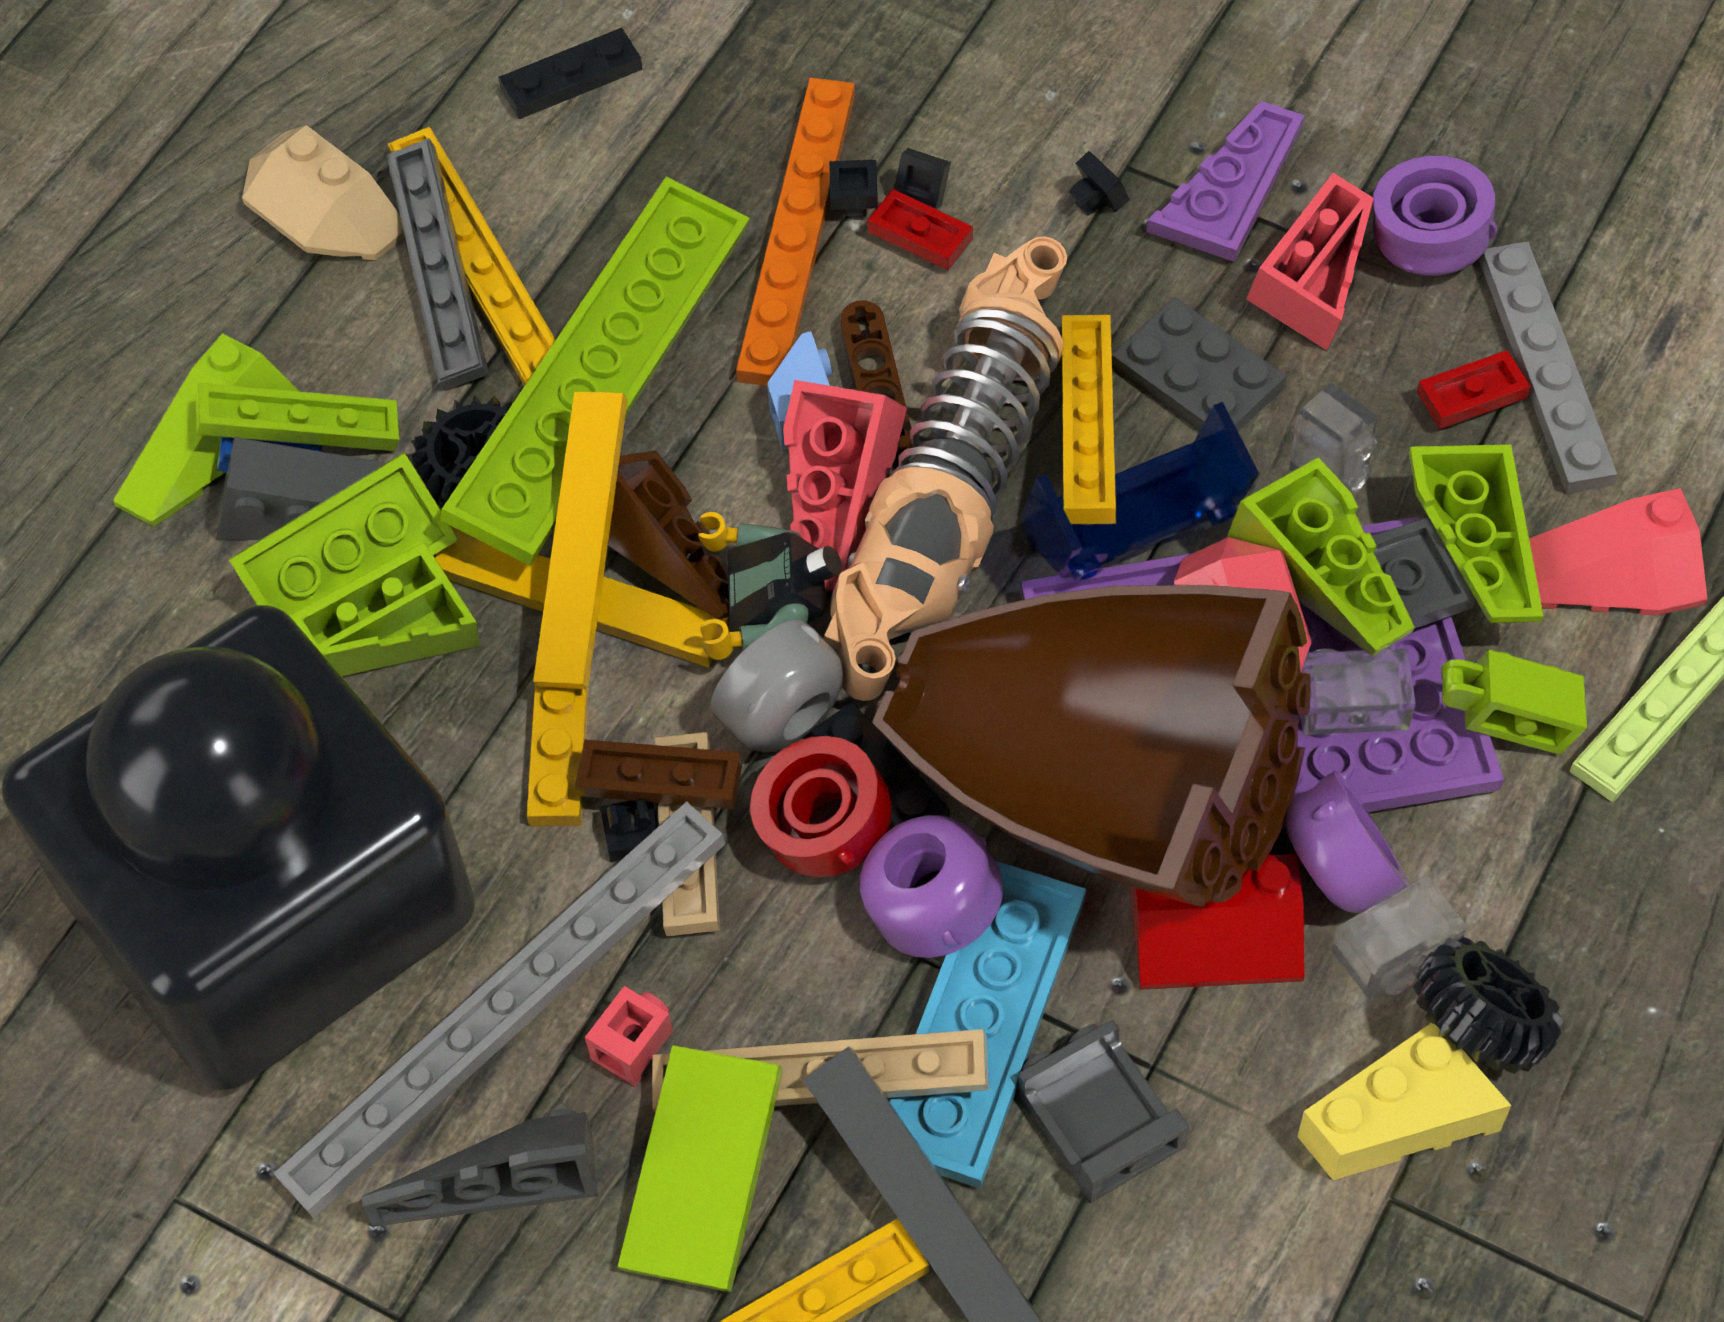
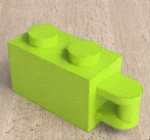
M1490 649L1485 652L1477 663L1454 659L1445 662L1441 666L1442 702L1448 707L1465 711V729L1561 755L1587 728L1584 676Z

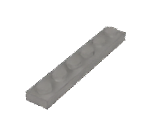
M1529 242L1487 248L1480 257L1479 262L1518 367L1531 386L1529 397L1565 494L1613 486L1617 477L1615 466Z

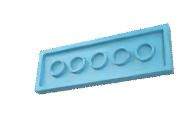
M998 861L996 863L1003 878V897L999 911L991 925L979 938L965 948L945 956L916 1034L984 1029L987 1035L989 1090L893 1097L890 1100L893 1108L941 1176L980 1189L1016 1093L1019 1073L1029 1057L1086 899L1085 888Z

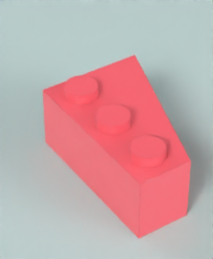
M1332 173L1260 266L1246 300L1327 351L1342 321L1345 310L1344 305L1352 283L1355 263L1362 245L1374 198L1335 173Z

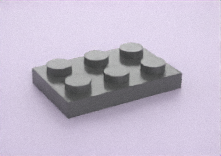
M1176 297L1112 353V367L1220 446L1225 445L1286 386L1287 375Z

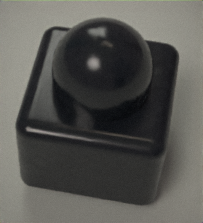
M259 605L246 608L184 649L174 650L157 656L139 666L113 689L105 701L18 757L9 766L3 777L2 797L4 803L58 896L193 1075L202 1084L210 1088L219 1090L233 1089L249 1082L459 932L469 922L474 911V894L446 805L440 792L296 622L283 610L273 606Z

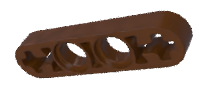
M867 300L850 303L841 313V336L854 390L885 394L906 407L881 308ZM865 321L866 325L869 326V338L861 340L860 328L856 322ZM867 356H877L885 362L882 367L876 370H866L858 364L861 359ZM907 410L896 457L892 466L899 465L898 456L905 449L912 448V443L910 442V430L912 428Z

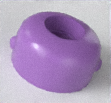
M1424 156L1410 159L1389 170L1379 180L1374 189L1373 233L1375 242L1387 260L1407 272L1422 276H1441L1462 270L1482 256L1491 238H1495L1497 234V225L1494 222L1495 192L1492 183L1481 170L1461 159L1448 156Z
M1333 771L1322 778L1310 790L1293 797L1285 818L1286 832L1306 870L1335 906L1346 912L1363 913L1375 908L1410 886L1399 861L1383 834L1354 791L1337 771Z
M927 815L907 820L885 833L872 847L864 860L860 873V893L865 910L886 941L901 953L925 958L949 955L965 948L979 938L991 925L999 911L1003 897V878L999 867L987 851L985 839L960 820L944 815ZM940 871L929 883L913 888L917 881L926 874Z

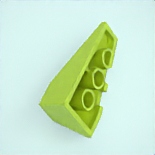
M223 333L192 367L113 500L115 507L153 527L203 495L204 486L226 473L217 471L220 437L197 435L196 392L198 383L299 391L262 353Z
M1511 444L1410 447L1409 458L1415 494L1489 623L1542 622L1544 615Z

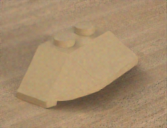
M307 125L282 133L250 158L242 196L244 204L306 253L339 257L362 256V259L377 261L405 238L400 214L371 174Z

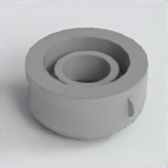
M790 620L781 623L753 641L728 667L714 690L711 699V711L744 746L756 752H775L802 739L831 710L843 684L842 662L835 650L805 621Z

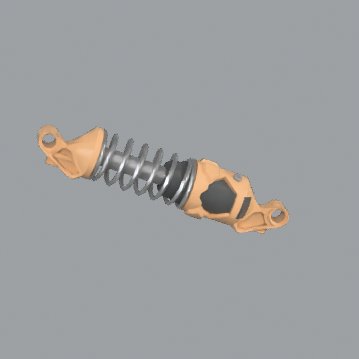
M1045 236L1036 237L1023 244L1007 257L994 253L986 272L977 275L969 283L959 308L961 317L957 328L954 330L957 346L951 347L943 355L946 371L940 372L932 380L933 392L936 396L929 397L921 405V413L925 422L917 423L910 430V442L914 448L905 449L898 456L899 467L896 468L889 478H885L880 483L865 518L866 531L856 553L853 552L849 556L848 569L841 572L831 596L830 613L832 620L823 639L836 649V653L843 665L842 688L854 699L862 701L873 700L880 696L885 689L896 659L894 650L889 643L890 639L949 620L952 617L960 596L965 595L969 590L970 573H973L979 567L993 534L994 525L992 520L996 511V498L1006 488L1007 472L1017 462L1018 446L1028 436L1029 421L1039 410L1040 395L1049 386L1050 373L1057 367L1062 355L1063 339L1057 327L1046 317L1038 301L1051 296L1054 292L1067 261L1064 247L1053 238ZM962 352L964 357L976 366L975 371L953 369V358ZM951 377L956 384L965 390L964 396L943 394L942 383ZM963 378H970L971 380L968 383ZM1040 379V382L1035 385L1034 380ZM1013 380L1025 381L1029 392L1022 395H1013L1010 391ZM1030 400V405L1025 411L1021 402ZM936 403H941L944 408L955 415L952 422L932 420L930 409ZM952 403L960 404V405H959V407L957 408V407H956L954 404H952ZM1004 403H1011L1019 417L1012 420H1002L998 415ZM1019 425V432L1014 437L1010 427ZM927 428H930L933 433L940 437L926 441L922 445L919 441V434ZM1000 428L1008 442L1001 445H990L987 441L992 429ZM1009 450L1008 458L1003 462L998 453ZM983 453L989 454L997 468H991ZM913 455H915V458L911 459V460L908 462V460H909ZM998 475L997 484L992 488L993 477ZM858 664H868L875 668L878 673L865 672Z

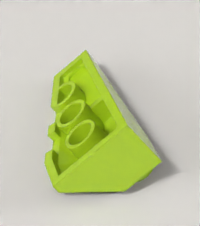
M1318 457L1241 500L1227 536L1280 550L1285 556L1298 601L1363 650L1374 656L1411 634L1415 627L1391 576L1383 573L1374 554L1377 546L1371 533H1365L1356 515L1358 506L1352 493Z

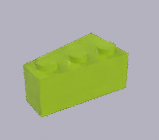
M424 542L290 615L341 676L480 646L476 620Z

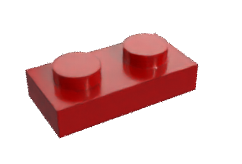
M895 189L889 192L867 220L868 233L948 271L973 239V226Z
M1508 350L1420 380L1417 394L1437 427L1442 429L1528 398L1531 386Z

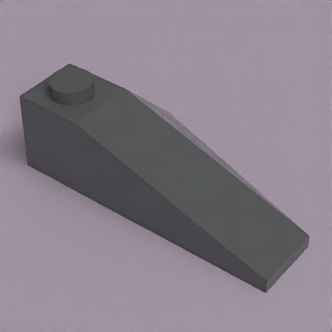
M558 1109L546 1113L543 1118L529 1119L363 1195V1209L372 1227L598 1196L592 1131L586 1112L576 1113L570 1109Z

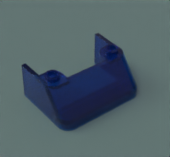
M1220 402L1213 405L1194 442L1115 474L1116 524H1071L1064 511L1063 496L1057 497L1047 474L1036 478L1019 524L1027 540L1063 579L1073 577L1074 581L1078 583L1100 573L1103 570L1101 566L1204 522L1210 521L1211 525L1215 526L1235 517L1238 510L1237 506L1249 492L1259 472L1224 403Z

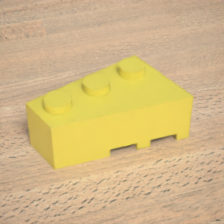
M1430 1023L1303 1112L1297 1137L1331 1179L1336 1180L1401 1161L1402 1156L1433 1148L1435 1151L1449 1147L1453 1141L1483 1133L1486 1136L1500 1132L1511 1104L1463 1049L1456 1050V1044L1447 1037H1441L1439 1035L1441 1030L1435 1024Z

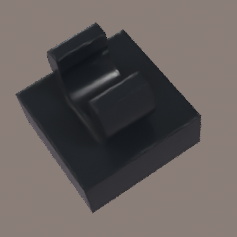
M907 148L901 153L894 189L938 209L942 206L951 162Z
M1090 151L1075 163L1083 179L1079 180L1070 189L1069 193L1076 199L1075 204L1087 216L1094 213L1100 207L1103 200L1115 212L1130 200L1120 179Z
M876 160L829 161L831 210H845L846 218L864 217V209L878 208Z
M640 799L600 806L610 862L622 860L658 827L653 802H646Z

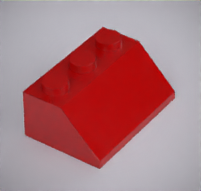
M1297 854L1268 855L1258 871L1247 869L1242 876L1241 891L1223 903L1211 901L1205 903L1204 906H1196L1130 887L1140 990L1304 981V903Z

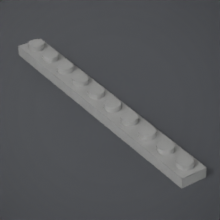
M686 801L273 1173L274 1176L303 1208L315 1218L726 844L723 834Z

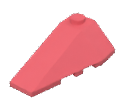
M794 380L783 427L784 445L789 450L790 474L786 475L787 491L792 493L793 522L790 524V530L799 533L804 540L819 549L825 546H831L835 549L841 559V572L848 569L849 556L853 552L856 553L866 531L865 518L878 487L885 478H888L896 457L907 408L886 395ZM840 574L825 580V591H834Z
M1681 488L1633 498L1529 538L1543 609H1556L1560 604L1590 606L1591 612L1608 613L1609 607L1639 609L1640 615L1657 616L1706 605L1708 600L1700 530Z

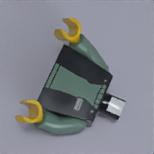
M707 512L701 515L700 521L703 527L710 530L718 529L713 534H698L702 545L707 550L716 552L724 549L728 543H736L735 548L728 550L730 632L727 624L719 619L705 621L700 627L703 639L706 640L703 642V645L709 657L714 660L725 659L732 653L733 647H740L741 651H744L753 641L781 623L790 620H803L809 624L824 613L826 609L825 580L840 574L842 571L841 559L835 549L831 546L819 549L804 540L795 531L739 523L738 528L727 527L723 517L718 513Z

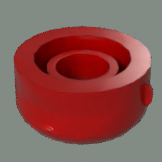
M831 736L809 737L789 745L778 752L765 765L757 777L751 793V819L760 839L772 850L774 856L786 868L804 876L816 878L835 877L850 872L862 865L872 847L888 832L891 823L892 805L885 781L867 754L856 744L843 738ZM842 799L839 810L832 818L821 824H809L810 818L818 808L827 802Z

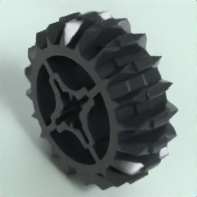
M474 395L470 405L462 406L458 401L454 400L451 412L448 413L437 409L436 422L423 421V435L415 437V452L412 453V465L436 504L440 505L441 510L513 404V401L501 407L500 401L493 396L487 404H481L480 400ZM446 458L454 460L455 469L451 474L442 468Z
M1461 937L1459 940L1448 938L1443 945H1439L1434 952H1430L1420 965L1422 969L1416 975L1417 981L1413 988L1418 995L1417 1004L1420 1008L1427 1011L1426 1020L1429 1023L1435 1024L1441 1030L1439 1034L1441 1037H1447L1455 1043L1456 1050L1463 1049L1471 1054L1475 1062L1483 1060L1488 1063L1491 1069L1499 1070L1503 1067L1507 1072L1513 1074L1519 1070L1529 1072L1534 1065L1539 1064L1543 1058H1546L1556 1046V1040L1562 1034L1560 1028L1564 1023L1560 1014L1557 1013L1560 1007L1556 1001L1548 997L1549 989L1540 985L1535 980V973L1527 972L1520 966L1519 960H1511L1505 956L1502 949L1495 951L1490 949L1483 941L1474 943L1465 937Z

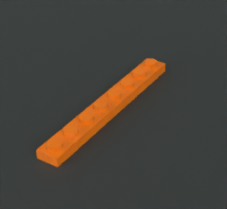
M809 78L736 368L737 382L767 386V382L796 343L830 202L829 161L840 160L855 98V83Z

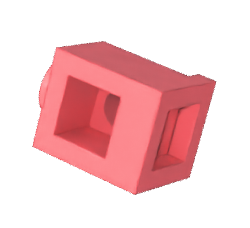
M624 986L585 1036L591 1060L636 1087L642 1079L641 1073L653 1059V1055H656L673 1032L669 1009L659 998L651 993L642 992L639 995ZM639 1033L640 1035L635 1042L627 1038L631 1034Z

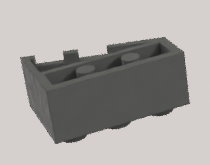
M234 437L222 491L216 540H260L384 465L385 462Z

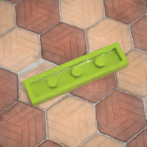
M198 383L196 392L197 435L396 451L399 442L397 400Z

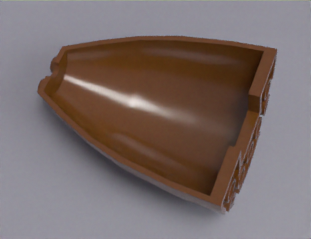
M1214 585L1108 586L1042 595L975 611L912 631L904 650L899 654L896 661L895 671L897 678L900 680L899 685L894 691L886 690L884 696L879 699L872 723L913 765L961 805L1025 845L1111 881L1196 906H1204L1205 903L1211 901L1223 903L1241 891L1242 876L1247 869L1256 871L1260 869L1279 836L1289 805L1294 797L1305 752V747L1297 746L1299 716H1307L1310 712V673L1300 672L1298 647H1303L1307 643L1306 633L1299 609L1291 592Z

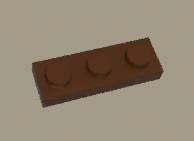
M585 739L575 789L578 796L630 801L643 799L646 802L683 805L687 801L691 806L734 809L743 760L740 752Z

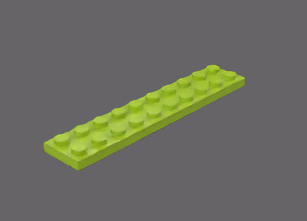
M666 176L443 506L440 521L531 566L555 529L574 392L623 393L628 399L626 418L746 232L750 218Z

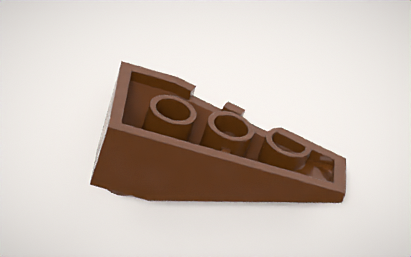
M656 450L620 456L608 546L713 618L723 619L730 617L728 566L723 559L712 554L702 545L698 534H710V532L702 526L701 522L697 521L695 523L686 507L692 499L685 486Z

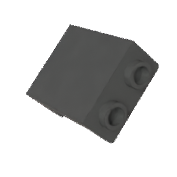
M1110 1020L1100 1027L1097 1024H1091L1082 1028L1070 1039L1068 1045L1052 1054L1050 1051H1043L1033 1056L1024 1064L1022 1071L1019 1073V1097L1090 1203L1186 1148L1189 1125L1177 1108L1171 1112L1166 1110L1119 1041L1120 1029L1114 1020Z

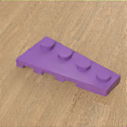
M1260 101L1226 137L1225 145L1215 155L1210 154L1200 164L1199 172L1187 185L1182 183L1171 195V201L1162 211L1157 210L1147 220L1146 232L1235 262L1303 128L1304 115Z

